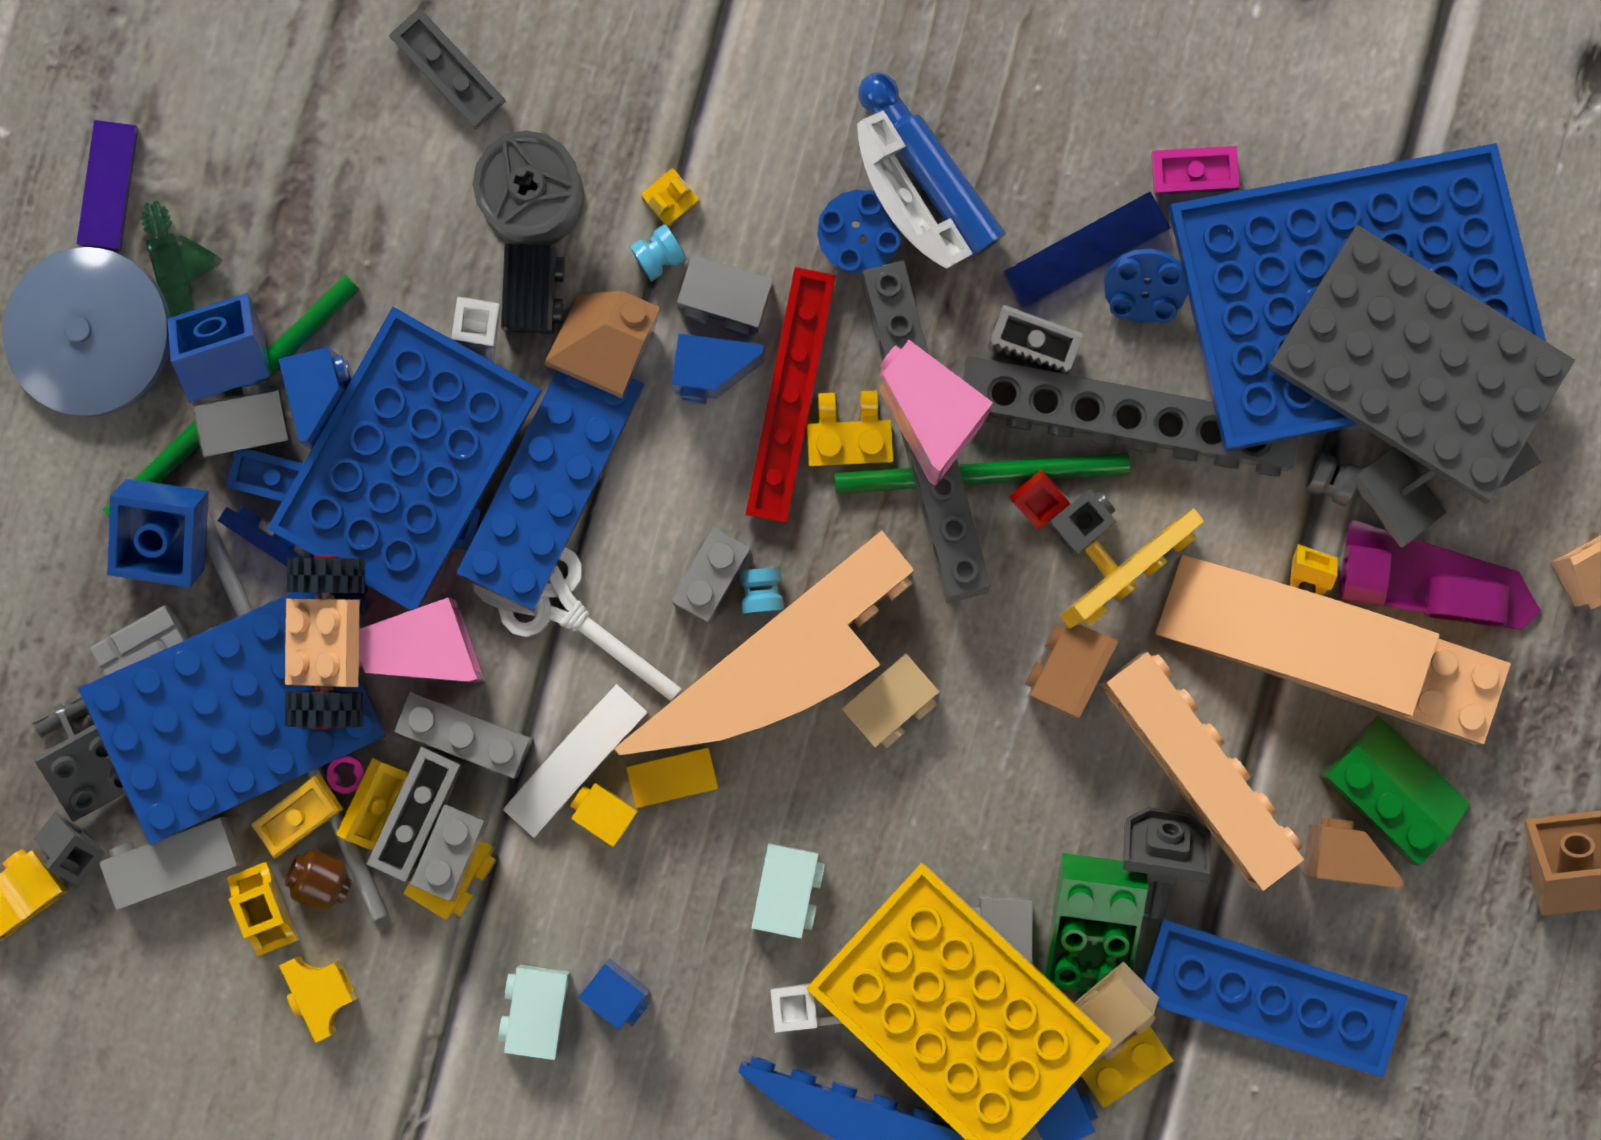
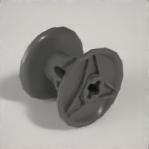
M527 130L506 134L489 145L476 164L473 179L476 203L495 234L511 244L553 245L568 235L580 219L585 195L576 163L564 145L547 134ZM533 185L536 186V191L531 190ZM523 189L529 190L526 193V196H524L522 193Z

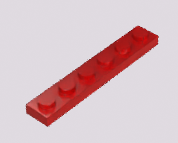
M794 267L745 516L787 524L836 275Z

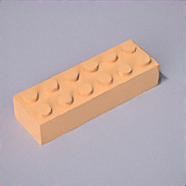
M1148 652L1138 654L1102 681L1099 686L1205 827L1211 831V835L1251 888L1264 891L1304 861L1298 852L1303 845L1288 826L1286 828L1279 826L1272 816L1277 811L1269 799L1262 792L1259 794L1256 791L1253 792L1246 781L1251 776L1236 757L1234 759L1227 758L1220 747L1225 742L1217 730L1210 723L1207 725L1205 723L1202 724L1196 717L1194 712L1199 707L1184 688L1181 691L1179 689L1176 690L1168 678L1173 673L1165 661L1158 654L1156 656H1151Z

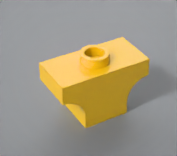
M269 861L226 877L231 891V898L228 900L243 938H247L250 941L257 957L299 940Z
M300 955L279 965L291 991L287 995L288 1003L297 1018L303 1016L315 1043L336 1033L335 1017L342 1006L358 999L341 960L325 967H314L307 964Z

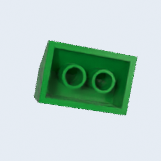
M1379 715L1319 775L1411 865L1421 866L1450 836L1470 806V803Z

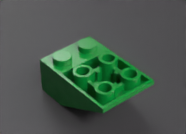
M1062 853L1045 967V976L1058 989L1087 993L1122 962L1133 971L1148 893L1146 873L1123 870V861Z

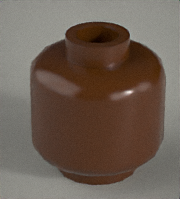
M312 849L303 856L299 854L295 856L288 870L285 886L290 888V897L295 902L319 911H327L334 905L335 901L339 903L344 902L352 880L346 878V864L343 860Z

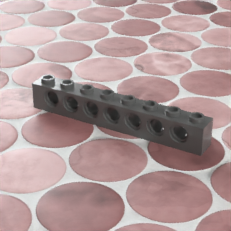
M904 260L863 270L861 284L882 361L895 345L902 349L908 340L928 353ZM901 431L946 604L987 594L991 585L957 459L935 486L928 481Z
M970 356L967 357L962 380L993 402L985 423H989L991 416L1007 419L1006 426L1014 429L1030 431L1032 424L1048 427L1047 434L1057 437L1072 438L1073 432L1090 435L1089 442L1100 445L1114 446L1115 440L1130 442L1131 450L1155 454L1156 448L1173 450V458L1186 461H1197L1198 455L1215 458L1214 465L1224 468L1239 469L1240 463L1256 466L1255 473L1273 477H1280L1281 471L1287 472L1294 466L1298 438L1262 444L1261 450L1256 453L1249 452L1245 448L1224 452L1222 439L1216 445L1205 443L1200 436L1202 424L1212 423L1219 428L1212 401ZM1000 384L1009 386L1014 392V402L1008 406L996 404L991 396V391L995 386ZM1040 392L1051 394L1056 402L1055 410L1048 414L1037 411L1033 405L1034 395ZM1080 400L1091 401L1097 409L1096 418L1089 422L1082 421L1075 413V404ZM1127 407L1137 413L1138 425L1136 428L1125 429L1119 425L1116 418L1119 409ZM1170 415L1177 419L1180 426L1177 436L1167 437L1160 432L1158 422L1161 416Z

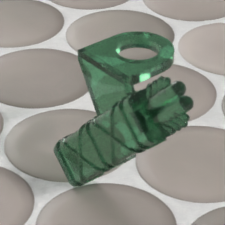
M153 201L152 205L146 203L144 205L145 212L141 213L140 219L144 221L142 222V225L145 226L143 230L152 235V239L146 240L148 256L151 259L156 283L168 304L170 316L172 318L196 310L190 283L218 267L222 259L210 250L180 235L177 241L174 233H168V229L172 224V221L169 220L170 215H167L169 210L165 206L161 208L159 201Z

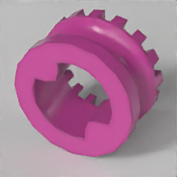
M340 757L332 761L326 771L329 786L334 791L342 794L354 793L363 779L366 768L364 763L356 757ZM345 762L355 766L353 774L358 777L356 782L349 787H344L338 783L340 775L335 772L337 767Z

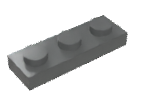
M420 7L388 35L396 46L475 130L506 103L505 98Z

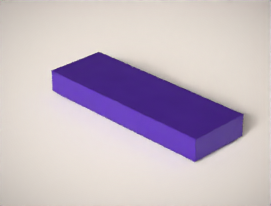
M94 120L76 243L79 246L121 251L139 129L136 125Z

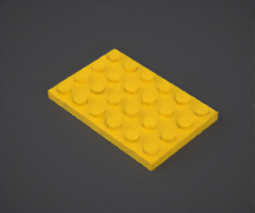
M923 862L806 988L965 1140H1021L1113 1041L1105 1031Z

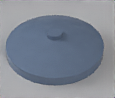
M72 248L55 253L40 261L18 283L8 302L4 316V349L16 379L38 402L58 412L74 416H103L118 412L132 405L143 397L158 380L170 352L167 319L171 318L160 287L152 276L136 262L101 248Z

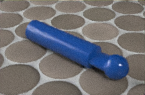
M880 72L872 73L864 78L858 88V98L861 106L874 114L884 110L906 145L896 154L943 219L946 221L951 218L973 253L970 256L975 258L1003 238L1006 232L921 115H912L899 97L896 81L887 74Z

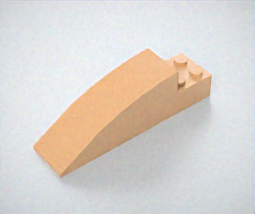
M881 530L614 749L619 755H628L723 741L779 722L843 691L880 666L879 662L849 625L854 622L860 628L878 613L879 609L875 606L877 602L886 595L892 602L913 584L908 577L912 575L914 569Z
M1185 555L1180 557L1154 634L1471 744L1485 743L1511 665L1509 662L1439 639V633L1296 587Z

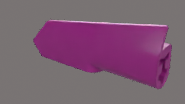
M1357 520L1349 523L1339 588V598L1341 601L1427 612L1429 617L1517 630H1522L1541 612L1519 571L1417 539H1413L1401 548L1385 529Z

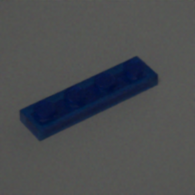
M1150 191L1004 270L1002 274L1023 310L1119 258L1121 255L1167 232L1171 227Z
M241 506L238 512L226 507L217 520L285 566H287V558H307L294 550L297 545L276 533L272 535L259 527L263 519L244 506ZM365 587V593H330V595H335V599L360 600L359 614L365 616L373 604V601L365 596L369 590L367 587Z

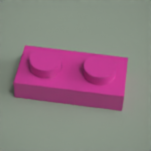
M1237 146L1155 150L1151 153L1154 195L1234 191L1240 188Z

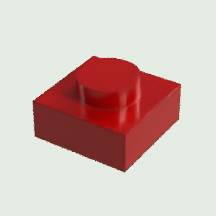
M1042 469L1009 496L1015 506L1038 531L1071 504L1068 498Z

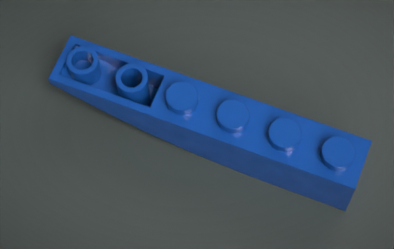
M752 1056L750 1063L741 1060L738 1073L784 1109L835 1140H965L949 1124L938 1121L939 1114L934 1111L915 1107L914 1112L911 1113L898 1109V1101L886 1096L874 1094L873 1100L856 1096L858 1089L847 1084L833 1081L832 1088L815 1083L817 1076L805 1071L792 1069L791 1075L775 1071L776 1063Z

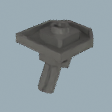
M1147 807L1126 818L1124 826L1123 870L1147 874L1148 893L1143 916L1155 920L1164 919L1167 914L1172 884L1176 885L1177 879L1208 883L1211 866V831L1191 814Z

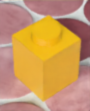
M594 783L591 789L584 785L570 805V807L576 810L571 819L612 847L617 845L639 812V810L599 783Z

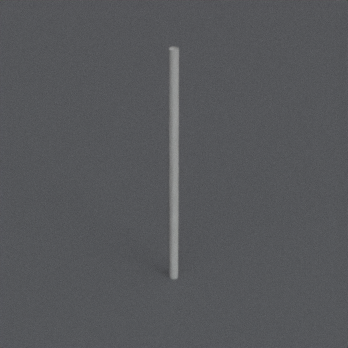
M208 511L206 548L238 617L253 609ZM323 766L307 773L309 779L316 775H321L329 786ZM341 811L328 822L370 916L375 921L389 914L358 845L336 835L345 817L343 811Z

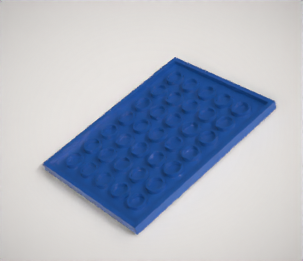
M1497 143L1171 204L1168 208L1180 262L1186 274V288L1224 452L1360 426L1267 368L1356 225H1359L1546 341Z

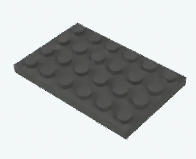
M1356 225L1267 368L1487 504L1491 501L1575 362V359L1359 225Z

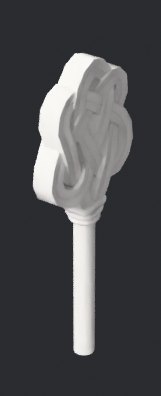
M565 547L559 559L567 564L568 576L565 579L558 565H556L550 578L551 583L547 584L534 612L473 583L474 592L485 603L498 608L502 623L512 634L523 637L537 635L548 626L550 621L559 623L561 627H566V629H571L572 631L579 630L671 702L682 689L588 617L589 612L582 605L581 601H577L572 594L582 581V564L576 553ZM550 598H559L569 612L553 607ZM514 613L535 618L531 622L523 623L515 618Z

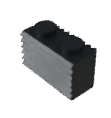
M505 243L501 329L503 332L554 334V325L562 324L563 299L556 298V282H564L565 257L558 256V250L555 245Z

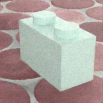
M768 843L752 929L801 939L803 929L812 931L817 905L809 904L812 887L820 889L825 867L824 863L817 862L818 853Z
M519 965L516 968V974H508L505 999L512 1000L509 1017L502 1016L498 1041L505 1042L504 1053L555 1060L558 1057L570 972Z

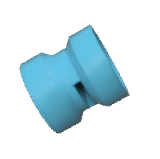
M666 224L654 230L653 236L649 238L650 243L640 239L629 246L651 282L662 276L663 265L667 267L670 265L678 266L687 260L683 250Z
M763 568L738 572L739 584L745 591V597L741 601L742 614L784 610V599L778 592V584L782 581L780 568ZM771 587L769 590L751 591V588Z

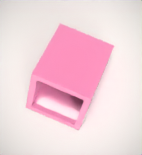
M908 340L902 349L895 345L880 365L882 370L879 373V376L882 377L880 393L928 481L936 486L986 422L993 402L912 341Z
M448 597L359 629V667L364 669L365 673L469 683L485 681L458 602Z

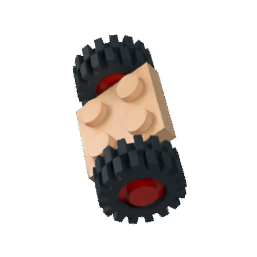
M339 556L287 558V592L321 593V595H316V599H286L285 685L315 686V690L320 691L285 692V727H308L311 729L363 727L364 692L329 691L333 690V686L358 687L360 600L334 599L335 595H330V593H365V559L339 558Z

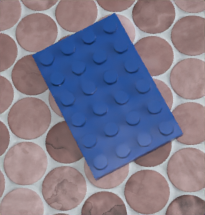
M392 307L267 529L314 556L365 559L366 585L410 610L420 608L542 390L399 309Z
M292 592L78 688L150 845L386 737L359 676L358 687L333 686V690L329 691L364 692L363 727L337 729L285 727V692L320 691L315 690V686L285 685L286 599H316V595H321V593Z

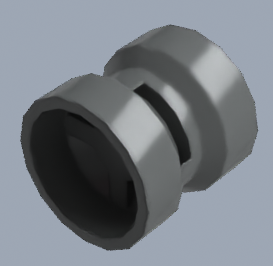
M1322 452L1310 474L1306 490L1316 495L1327 494L1331 496L1334 503L1345 507L1357 487L1351 478L1362 471V468L1351 463L1347 465L1340 464L1336 461L1335 456Z

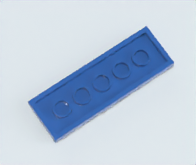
M556 371L456 572L457 576L534 612L644 389L643 383L631 379L623 397L620 398Z
M1161 919L1143 978V982L1159 997L1156 1007L1383 1078L1408 998L1407 995L1165 919Z

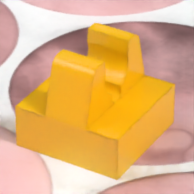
M673 168L640 194L642 199L668 228L700 203V199Z
M1298 544L1292 558L1290 586L1299 588V585L1305 581L1315 585L1312 593L1323 596L1328 589L1332 590L1337 578L1338 557Z

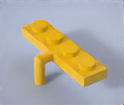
M1195 508L1188 511L1172 522L1119 567L1098 540H1095L1084 551L1105 578L1059 615L1069 629L1082 621L1087 627L1093 624L1107 612L1104 604L1114 597L1118 602L1138 587L1133 580L1142 572L1149 577L1164 566L1167 560L1163 555L1173 548L1178 553L1193 542L1197 537L1192 531L1204 522Z

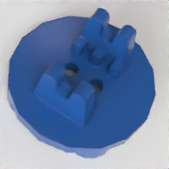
M854 190L841 193L827 204L819 217L817 237L822 253L832 265L846 273L862 275L863 270L886 265L891 261L899 248L901 231L883 208L875 191ZM857 221L859 222L860 226L858 228H854L852 226V222ZM861 236L866 237L867 241L865 243H860L859 238Z
M1136 249L1121 255L1110 265L1104 278L1105 298L1110 305L1111 313L1117 318H1125L1140 323L1157 321L1167 323L1172 321L1177 315V310L1183 306L1188 295L1186 274L1181 262L1169 253L1156 249Z

